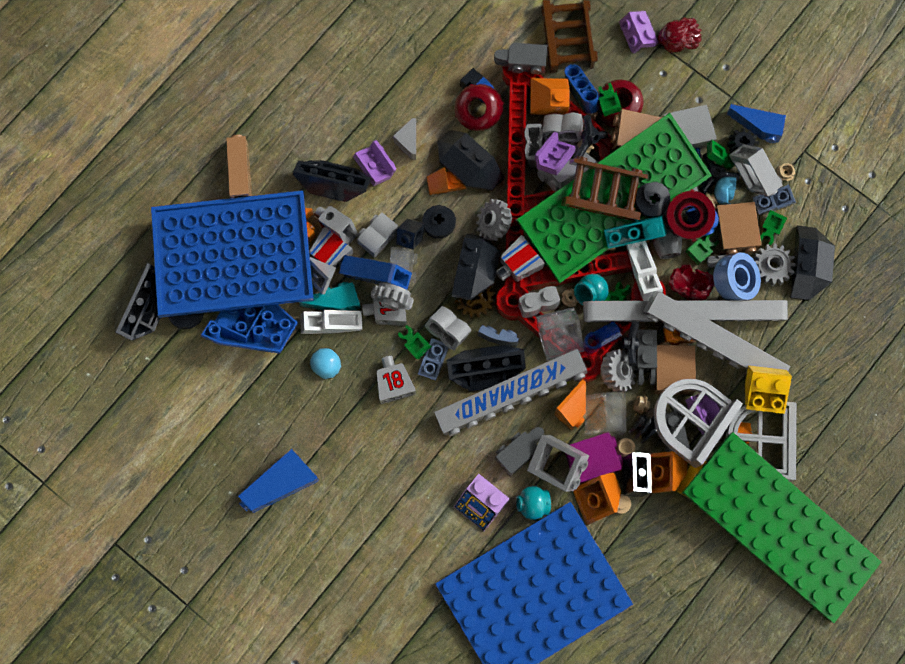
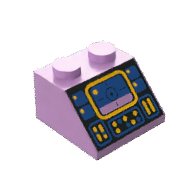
M478 474L456 502L454 508L484 532L509 502V498Z

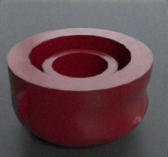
M624 79L609 82L612 84L614 93L617 92L618 97H622L628 102L629 106L622 109L642 113L644 98L639 87ZM608 83L602 88L603 91L609 89ZM599 101V109L597 111L599 118L606 125L615 128L613 126V119L619 112L604 117Z
M470 84L458 94L455 100L454 116L466 129L484 131L493 127L499 121L502 115L503 102L500 95L492 87L485 84ZM475 99H481L486 105V111L481 117L475 116L470 110V105Z
M691 189L673 198L666 211L665 219L674 235L684 240L695 242L696 239L703 237L713 227L716 215L715 207L706 195ZM687 207L697 209L700 215L699 221L693 225L686 224L681 217L683 209Z

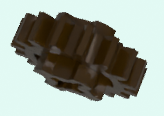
M491 286L485 290L488 301L483 298L484 291L478 295V300L475 299L472 303L471 300H467L466 305H464L462 298L454 300V303L459 305L457 311L463 310V316L469 314L470 319L473 318V315L480 319V314L486 317L487 310L492 311L491 305H495V300L491 299L495 297V293L491 292L493 287Z

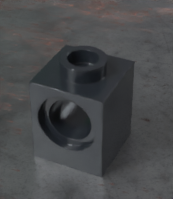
M406 219L397 229L396 245L414 250L423 240L424 223Z

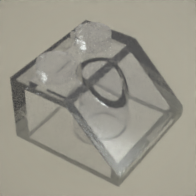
M574 307L536 316L546 360L558 358L576 349L579 352L584 351L580 320Z
M606 392L586 396L585 435H601L607 432L610 435L625 434L626 393Z

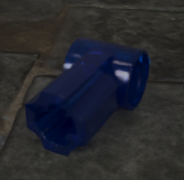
M613 321L595 332L588 333L583 341V349L588 353L597 352L598 349L622 336L620 329ZM587 340H595L597 346H590Z

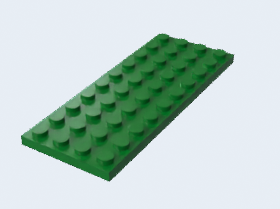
M671 113L659 119L598 162V164L629 171L631 169L642 170V174H647L648 179L639 180L638 188L646 183H661L668 189L671 201L678 194L694 189L712 176ZM593 169L583 172L579 196L582 200L587 201V198H590L595 173ZM602 172L597 198L600 204L608 202L613 174ZM624 176L620 178L616 199L618 208L624 209V206L627 205L632 178ZM574 179L516 219L558 283H561L608 250L604 230L633 222L561 206L562 198L569 197V194L572 192ZM653 196L649 197V200H652L651 203H654L655 199H652ZM642 214L640 215V220L651 218L646 217Z
M734 432L727 436L682 491L687 498L831 623L836 622L882 563Z

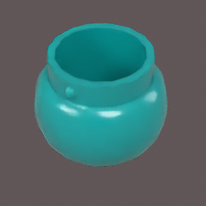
M593 273L583 276L574 288L575 298L581 305L586 301H605L609 293L606 280L600 275Z
M536 486L523 489L520 496H517L516 499L518 512H521L525 518L530 520L539 519L543 515H549L551 510L549 491L547 489L542 490Z

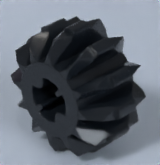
M744 128L740 132L735 130L733 135H730L728 138L727 147L731 148L729 154L733 153L743 144L758 147L757 135H751L752 130L745 132Z

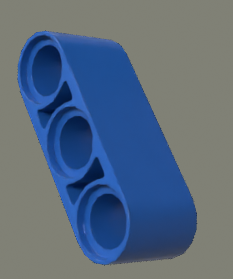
M572 64L567 66L564 73L565 79H568L570 92L584 112L588 114L597 112L599 109L598 92L578 65Z

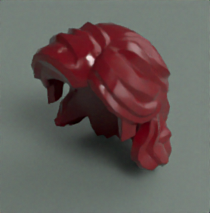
M683 17L679 21L673 20L668 22L660 30L657 39L659 44L664 46L669 52H681L684 48L693 50L697 49L702 41V34L700 33L702 30L698 28L699 24L695 18Z
M682 264L680 269H674L669 281V285L674 292L685 297L688 301H704L710 296V292L715 286L713 275L699 269L692 272L693 269L690 264Z

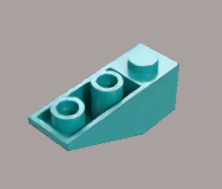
M663 215L604 230L608 249L664 237L667 234Z
M343 282L338 284V287L332 289L328 287L325 294H313L314 301L299 302L300 307L323 311H353L361 308L353 282Z

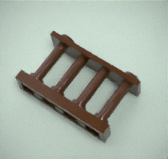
M542 0L541 8L550 73L557 72L558 66L561 63L589 61L590 69H594L595 62H598L597 51H594L588 12L591 11L590 0H581V3L554 5L550 4V0ZM582 10L583 20L556 22V20L553 21L552 15L557 12ZM584 27L585 29L584 37L558 39L554 34L557 29ZM587 44L588 53L566 56L557 54L559 46Z
M576 156V158L570 160L569 164L576 166L571 194H569V197L562 198L561 206L633 222L640 220L641 212L635 211L634 204L639 180L648 179L647 174H642L643 171L639 169H631L629 171L587 161L588 158ZM584 168L595 170L590 198H587V201L580 199L579 196ZM602 172L613 174L609 199L606 204H600L599 200H597ZM621 176L632 178L627 205L624 206V209L618 208L616 204Z

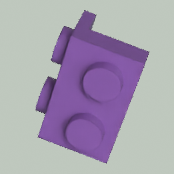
M646 11L629 12L619 21L632 53H636L640 48L655 47L659 43Z
M553 132L535 154L537 169L558 175L576 152L575 146L559 141L558 133Z
M377 140L373 141L370 147L356 152L353 156L364 174L371 178L370 182L373 186L391 179L396 171L393 161L390 160L384 148Z
M698 395L692 396L685 400L687 403L688 410L690 409ZM704 395L692 413L707 425H710L721 407Z

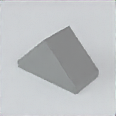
M412 118L393 138L394 143L412 160H416V118Z
M310 257L312 285L321 294H325L336 268Z

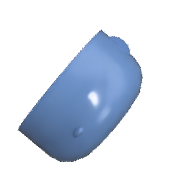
M736 253L725 256L715 266L713 273L714 285L717 292L725 300H749L757 295L761 283L760 272L756 262L748 254Z

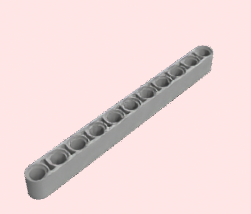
M786 300L677 301L710 321L788 320V304ZM648 301L583 302L584 322L653 321L648 319V314L643 312Z

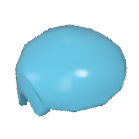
M722 177L716 183L714 194L719 204L728 205L730 204L728 200L734 198L736 188L735 177Z
M321 348L313 353L310 365L314 373L323 379L333 378L339 373L341 361L333 350Z

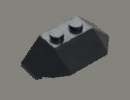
M449 130L437 141L439 163L466 187L492 191L504 180V176L494 157L467 133Z
M323 160L298 161L293 170L294 177L310 194L347 202L365 193L371 181L369 176H366L357 168Z
M796 226L793 261L796 266L793 268L791 299L810 301L832 283L835 245L817 228Z
M468 233L464 237L452 297L472 300L476 295L494 284L501 251L489 240L484 239V237Z
M146 263L131 281L116 314L114 332L131 341L154 332L160 320L157 308L155 266Z
M498 345L464 350L447 360L449 380L470 392L488 389L519 375L526 369L524 349Z

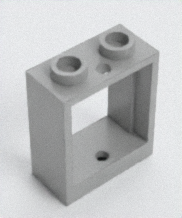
M743 144L729 155L749 192L772 196L777 193V189L783 186L763 148Z
M542 435L527 471L566 492L574 491L580 484L581 480L579 478L582 472L588 466L587 460L589 455L551 435ZM553 447L575 458L565 482L543 471Z

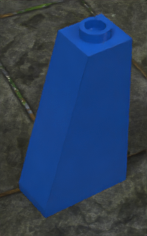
M344 255L339 272L348 278L378 285L382 282L389 283L406 290L412 275L411 272L397 264Z
M291 449L238 496L242 500L239 504L246 512L250 509L255 513L317 483L319 479Z

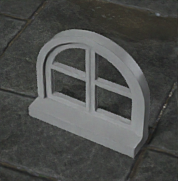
M684 379L671 384L660 394L654 408V423L658 435L666 446L694 468L703 465L743 403L738 399L732 402L704 381ZM683 390L700 392L689 410L672 398V396ZM704 395L721 407L710 425H707L692 413ZM667 404L684 416L672 434L665 420ZM687 419L705 432L692 451L675 438Z
M787 402L785 414H782V437L762 435L763 411H758L757 435L737 433L742 420L748 414L756 411L747 410L745 405L742 406L727 427L726 438L731 432H734L743 441L757 442V453L761 457L762 443L782 444V469L776 470L790 482L796 480L797 403Z

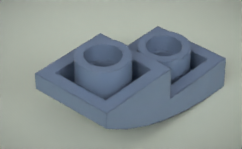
M786 185L777 189V193L772 196L760 194L753 197L759 215L769 213L770 210L776 211L795 204L796 201L790 186Z
M482 325L478 331V336L499 345L517 346L519 342L517 334L511 330L506 331L502 329L498 335L494 328Z
M431 338L430 345L432 347L426 352L418 374L436 381L449 347L442 341Z

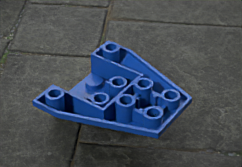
M279 305L220 311L215 321H209L201 337L218 345L280 354L298 322Z

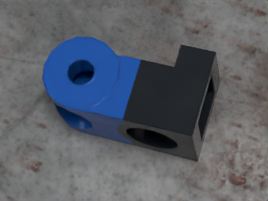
M474 68L460 80V87L463 89L470 84H485L494 89L493 85Z

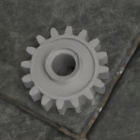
M490 199L489 203L485 202V208L481 207V214H477L479 221L476 224L479 225L477 231L480 232L479 236L484 237L486 240L497 241L498 238H502L508 232L512 222L511 209L507 208V203L498 199Z
M774 243L771 248L767 244L765 250L760 248L759 254L754 256V259L757 260L755 262L759 268L760 278L764 280V284L769 282L774 286L778 282L779 285H782L783 280L787 282L790 279L789 275L792 276L794 273L792 269L796 264L791 263L794 256L789 257L790 250L785 252L783 245L777 248V244ZM770 262L776 263L778 268H773Z
M383 282L379 283V286H373L370 295L374 300L380 301L382 306L392 310H397L398 308L409 310L414 301L410 297L411 293L408 290Z
M619 349L606 353L607 357L603 358L601 364V376L608 388H612L613 392L618 391L619 393L632 389L631 385L635 384L633 378H636L634 374L636 367L629 366L625 350L620 351Z

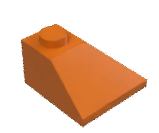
M531 78L530 114L564 115L568 113V79Z
M583 379L556 408L554 414L570 430L574 427L579 428L585 421L583 417L586 414V382Z
M674 451L651 454L652 493L676 491L687 475V461Z
M614 472L600 475L587 481L573 491L586 525L617 512L621 488Z

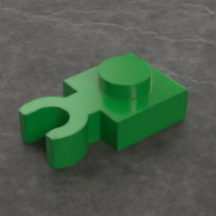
M608 83L609 89L603 91L601 86L598 87L601 95L599 101L604 117L622 110L617 92L614 93L611 83Z
M710 140L707 143V157L711 161L716 162L718 165L723 164L728 170L735 166L729 156L730 154L725 153L724 147L714 140Z
M770 210L762 226L766 232L760 235L761 241L764 237H769L770 242L768 245L771 246L774 242L773 234L780 235L787 217Z
M712 234L707 235L704 240L699 238L685 251L697 265L703 262L713 252L711 249L715 248L719 243V240L714 243L710 242L709 238Z
M618 282L615 286V292L609 291L605 301H627L626 296L631 292L630 285L627 284L622 289V283Z
M406 325L408 334L404 336L399 332L398 336L407 341L404 346L419 360L432 346L419 332L414 335L413 329Z

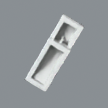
M646 241L626 245L643 301H649L654 291L663 293V288L657 276V268Z
M304 311L300 315L301 334L362 330V311Z

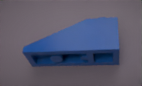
M733 104L730 105L727 115L746 129L752 130V133L757 135L758 138L764 139L768 143H779L783 135L786 115Z

